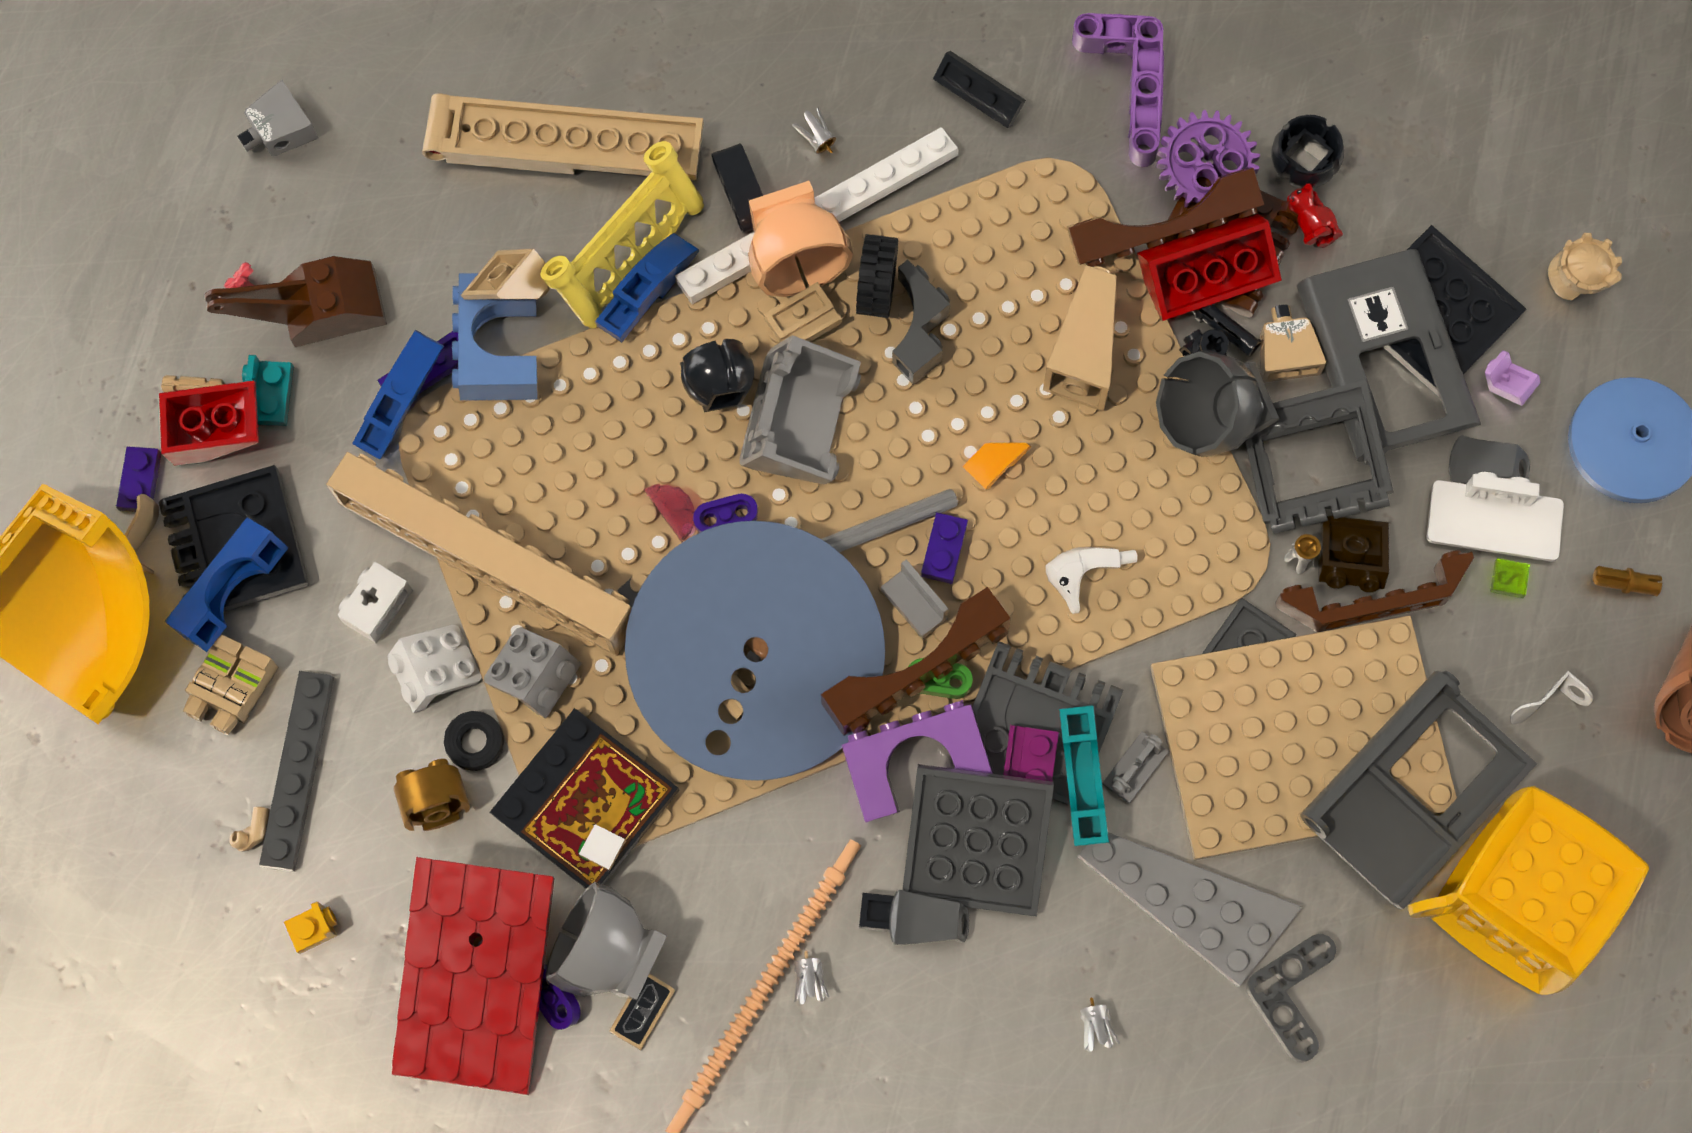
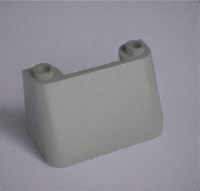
M793 335L772 347L762 367L741 450L740 465L756 471L823 485L832 482L838 474L839 463L836 462V455L830 453L842 399L851 391L854 392L860 383L861 374L858 372L861 362Z

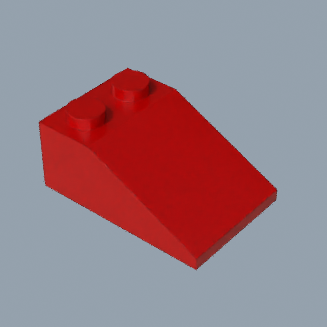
M254 380L159 393L161 454L174 466L207 462L259 443L256 382Z

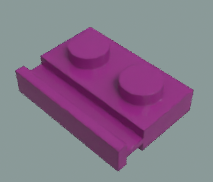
M1010 725L1003 775L1052 782L1059 732Z

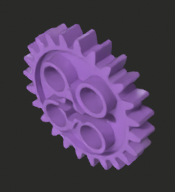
M1203 110L1200 119H1197L1196 115L1191 112L1188 117V123L1180 117L1177 122L1178 129L1170 126L1167 132L1170 137H1162L1161 144L1164 147L1158 149L1157 156L1163 159L1158 160L1156 168L1164 169V171L1160 173L1159 180H1169L1165 191L1176 190L1173 200L1176 201L1182 196L1186 198L1184 207L1187 208L1192 201L1197 203L1210 190L1218 176L1220 177L1248 167L1254 168L1255 174L1258 173L1260 167L1253 163L1259 160L1260 154L1252 153L1257 146V142H1247L1251 134L1250 130L1243 133L1239 131L1243 122L1240 121L1234 126L1230 124L1232 115L1229 114L1223 121L1220 120V114L1217 110L1213 118L1208 117L1206 110ZM1212 135L1218 139L1219 144H1208L1204 137ZM1191 139H1195L1198 143V146L1194 142H1191ZM1181 152L1190 153L1194 160L1185 162L1180 159L1178 154ZM1226 160L1233 161L1237 169H1226L1222 162ZM1199 177L1208 178L1212 185L1203 187L1198 184L1196 179Z

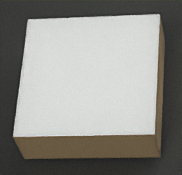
M595 824L579 855L610 871L626 840Z

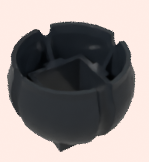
M1317 115L1298 116L1284 125L1282 130L1275 136L1271 149L1273 165L1282 179H1289L1290 185L1303 188L1307 183H1310L1313 188L1329 182L1333 175L1341 168L1344 159L1343 139L1335 125L1330 127L1326 125V118ZM1299 147H1302L1320 161L1312 171L1306 170L1290 158Z
M724 339L721 346L716 343V340L705 343L689 351L683 357L684 362H680L681 380L684 389L690 398L703 407L704 412L739 407L753 384L754 365L750 354L739 340Z

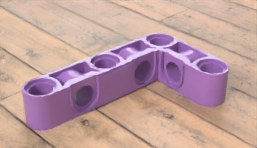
M1082 14L1074 22L1072 44L1075 49L1084 53H1126L1133 59L1129 95V114L1131 115L1128 134L1129 158L1136 166L1148 167L1156 160L1162 124L1163 24L1159 19L1152 16ZM1082 31H1089V32H1091L1092 34H1091V35H1084V34H1082L1081 32H1082ZM1150 34L1153 38H1145L1142 35ZM1141 89H1148V90H1150L1152 93H1151V94H1145V93H1142L1140 90H1141ZM1147 145L1150 147V150H1141L1138 146Z

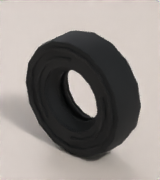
M469 711L458 715L450 722L445 730L443 743L446 754L455 765L464 770L478 771L488 768L497 761L503 751L504 736L502 728L493 717L484 712ZM471 729H480L486 734L487 738L484 748L476 753L465 751L461 744L463 735Z

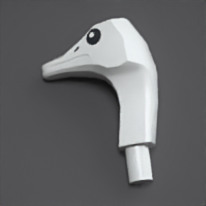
M1077 547L1059 554L1045 565L1048 581L1065 599L1070 612L1075 614L1080 611V583L1085 572L1095 568L1118 569L1121 567L1120 565L1136 563L1138 559L1135 550L1119 552L1118 549Z

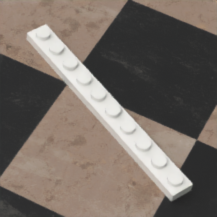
M941 127L814 198L815 205L832 213L840 222L959 155L958 147ZM754 232L675 275L676 283L691 304L698 302L751 272L748 252Z

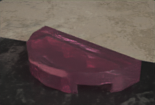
M655 484L645 488L646 495L682 543L691 534L694 526L693 515L695 509L690 497L679 487Z

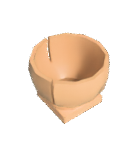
M810 181L749 200L754 236L749 248L748 258L751 274L766 295L788 297L806 289L796 263V258L800 262L809 287L817 282L820 287L830 283L849 267L853 257L850 239L832 213L815 205L814 191Z

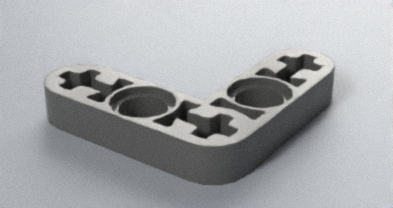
M1316 934L1255 972L1246 984V991L1288 1056L1297 1062L1311 1060L1319 1050V1042L1286 991L1334 959L1336 954L1335 943L1329 936L1324 934ZM1313 942H1316L1319 946L1325 944L1327 946V950L1324 952L1326 959H1323L1320 955L1316 956L1308 962L1313 966L1312 969H1309L1306 960L1298 951L1302 950L1305 956L1314 950ZM1293 959L1299 963L1300 974L1298 977L1289 978L1285 976L1282 971V964L1285 960ZM1271 968H1274L1277 978L1285 986L1281 988L1279 981H1277L1268 988L1270 995L1266 996L1264 992L1257 993L1254 989L1258 985L1256 979L1259 978L1262 982L1267 981L1274 976L1269 971ZM1277 1007H1285L1291 1012L1292 1020L1289 1025L1280 1026L1274 1021L1273 1012ZM1297 1023L1301 1029L1295 1033L1301 1041L1308 1039L1311 1044L1307 1047L1308 1055L1303 1051L1297 1053L1294 1050L1297 1041L1292 1034L1287 1039L1283 1035V1033L1293 1029Z

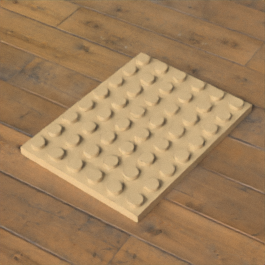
M1411 615L1151 664L1150 668L1193 859L1200 860L1319 837L1304 823L1300 814L1427 680ZM1437 719L1390 769V775L1434 815L1442 814L1457 798Z

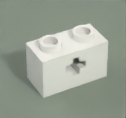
M374 562L370 568H366L361 573L357 582L358 586L352 595L348 594L342 600L339 606L340 612L337 616L345 625L377 643L413 589L406 580ZM370 598L373 600H376L378 598V601L376 603H367Z

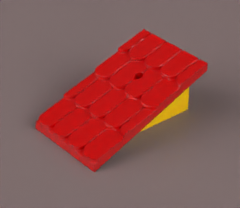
M416 857L404 954L405 962L397 1014L398 1022L392 1060V1075L529 1095L555 880L553 876Z

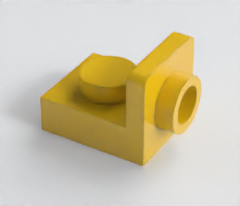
M316 901L311 904V909L284 922L297 953L306 952L337 936L333 926L338 925L329 906L325 908Z

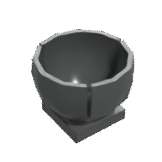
M1211 350L1199 351L1178 358L1164 374L1167 378L1161 379L1156 399L1160 428L1174 447L1193 455L1209 457L1238 449L1243 442L1279 420L1256 362L1244 364L1242 361ZM1169 377L1182 378V379H1186V380H1188V381L1179 380V379H1172V378H1169Z

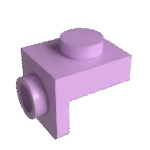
M1504 350L1496 359L1489 362L1485 371L1490 392L1521 406L1541 383L1538 374L1513 364L1510 354Z

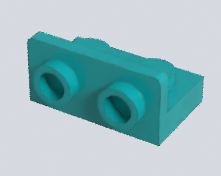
M256 355L248 356V364L244 365L242 369V381L254 380L256 382L258 425L287 426L294 366L291 362L259 361Z

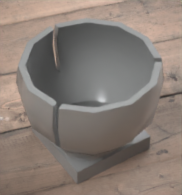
M594 882L582 893L561 928L577 936L578 939L575 940L561 932L558 934L545 972L547 981L562 991L583 997L612 992L623 998L637 1000L667 936L656 930L644 929L628 899L613 888Z

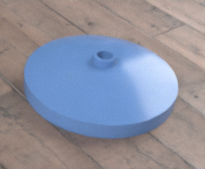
M1634 377L1608 381L1593 389L1582 400L1572 416L1568 432V444L1572 460L1579 473L1593 488L1612 499L1628 503H1649L1664 499L1681 488L1692 476V410L1677 393L1658 382Z

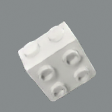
M449 625L400 638L387 655L389 668L393 674H396L401 685L403 699L409 703L413 713L425 710L435 696L476 685L482 678L457 625Z

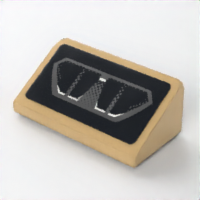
M649 974L638 999H627L609 1032L637 1049L642 1050L673 996L675 989Z

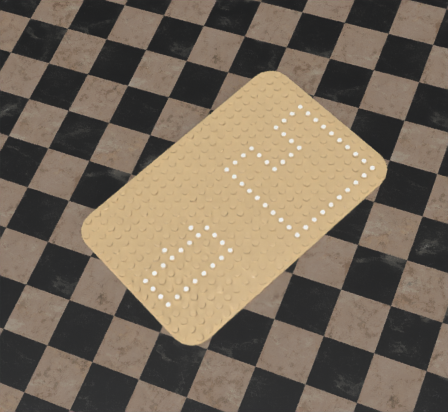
M1048 157L1019 163L845 230L853 251L849 267L832 282L821 286L833 304L834 309L841 316L842 323L811 341V343L861 362L858 372L861 374V379L857 389L854 392L851 391L842 399L830 453L836 455L839 471L835 479L830 483L823 485L756 471L740 465L741 450L762 367L770 349L780 343L765 321L763 314L793 297L766 295L756 283L751 272L694 304H691L686 295L682 293L651 305L622 343L599 327L521 355L537 357L538 400L460 401L459 388H453L452 382L440 386L417 401L404 418L398 440L401 465L410 486L413 487L414 484H419L432 493L430 497L439 502L442 499L452 502L459 507V513L468 518L471 514L483 519L488 524L487 528L497 533L501 529L509 533L516 539L514 543L524 548L527 545L535 547L544 554L543 558L547 561L554 563L555 560H558L569 566L573 570L571 574L581 579L584 576L592 578L601 585V590L610 595L612 591L619 593L618 589L630 578L631 589L638 593L648 575L663 557L676 546L699 533L695 528L693 515L697 507L706 502L735 494H747L757 504L758 517L756 521L789 525L822 539L932 495L952 489L956 494L958 505L941 514L967 519L968 524L953 584L922 577L949 609L948 620L924 639L917 634L883 594L881 586L901 571V563L906 559L921 576L935 515L839 552L858 571L867 584L877 605L885 640L883 676L908 668L914 660L925 658L934 651L951 629L960 604L988 587L1011 618L1010 627L1007 630L1008 634L1000 640V642L1011 646L1002 671L1007 672L1015 650L1018 648L1023 650V659L1016 670L1015 676L1026 680L1030 672L1029 668L1032 660L1039 656L1043 660L1034 683H1041L1050 661L1073 670L1234 604L1251 593L1267 570L1271 546L1262 515L1231 451L1209 457L1193 455L1174 447L1160 428L1156 399L1161 379L1167 378L1164 376L1167 370L1178 358L1184 356L1179 350L1181 347L1168 320L1162 321L1144 283L1140 263L1135 253L1117 258L1116 253L1105 256V262L1097 265L1106 268L1111 274L1116 275L1111 384L1104 411L1043 391L1047 364L1086 266L1085 263L1081 265L1077 263L1067 226L1094 217L1121 224L1106 192L1091 173L1073 162ZM866 234L898 238L896 276L889 318L856 314L859 268ZM796 258V263L801 274L802 280L804 282L805 287L808 288L809 286L804 276L800 262ZM907 259L914 266L919 265L929 277L928 281L936 289L938 287L943 289L950 299L949 317L928 333V335L930 333L934 334L943 346L942 362L914 385L892 363V351L906 336L913 319L911 299L904 286L898 280V267ZM724 339L739 340L750 354L754 365L753 384L739 407L704 412L703 407L690 398L684 389L681 380L680 362H684L683 357L689 351L705 343L716 340V343L721 346ZM1169 377V378H1172V379H1179V380L1188 381V380L1182 379V378ZM985 443H1029L1032 446L989 489H985L962 467ZM739 509L736 512V515L738 517H744L747 515L748 511L745 509ZM713 517L705 520V524L708 526L716 523V519ZM1073 548L1118 549L1119 552L1135 550L1138 558L1136 563L1123 564L1118 569L1095 568L1084 573L1080 583L1079 613L1072 614L1065 599L1048 581L1045 565L1059 554ZM437 558L483 682L490 666L507 643L509 637L519 627L560 644L582 663L546 719L537 715L519 699L484 682L519 775L575 708L679 788V792L635 847L846 762L843 748H841L822 763L806 771L783 778L758 781L724 777L693 765L669 748L651 729L634 699L628 680L625 644L619 654L615 656ZM990 641L980 647V653L971 660L965 662L962 659L957 662L966 666L971 671L973 677L972 688L965 697L951 699L920 693L913 697L906 695L897 701L898 705L891 712L883 716L879 713L869 719V725L861 731L867 730L868 736L881 732L879 727L881 725L899 720L900 726L913 722L911 717L913 715L931 710L932 716L945 712V705L963 700L964 706L971 704L973 707L997 643L992 644ZM744 644L743 651L745 656L750 649ZM737 669V677L751 691L756 683L755 675L749 669ZM952 679L949 682L955 688L962 685L959 679ZM721 703L718 709L720 719L727 724L737 723L738 721L732 717ZM715 730L708 734L706 747L710 753L722 755L730 748V738L724 731Z

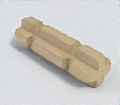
M166 375L162 378L161 388L163 392L223 385L225 383L222 379L211 378L207 381L206 378L181 376L177 379V376Z

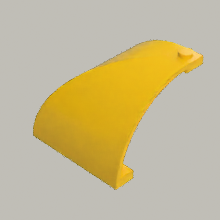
M42 483L0 536V657L99 725L102 719L107 718L114 710L115 702L131 681L143 654L150 618L147 582L135 550L114 522L102 512Z

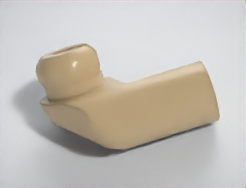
M253 807L251 825L242 831H234L230 836V845L243 852L249 851L262 842L265 838L270 809Z

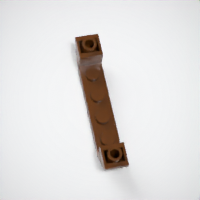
M1460 550L1443 554L1434 567L1438 586L1436 582H1429L1418 586L1415 591L1405 593L1404 589H1397L1386 593L1383 598L1373 600V596H1365L1354 600V604L1341 607V603H1333L1322 607V611H1319L1313 587L1302 589L1301 585H1294L1283 589V593H1280L1275 603L1278 610L1317 633L1442 606L1446 604L1454 593L1474 556L1472 552L1461 554Z

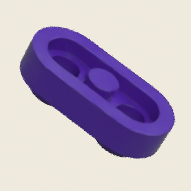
M742 493L701 504L694 512L693 521L696 530L700 533L723 524L756 521L758 508L751 496ZM739 509L748 511L744 517H738L736 512ZM707 518H715L716 523L712 526L706 525L705 520Z
M544 964L539 1009L553 1028L559 1030L566 1029L578 1022L581 1014L580 1005L573 993L562 991L550 982L549 985L547 984L545 974L547 964Z

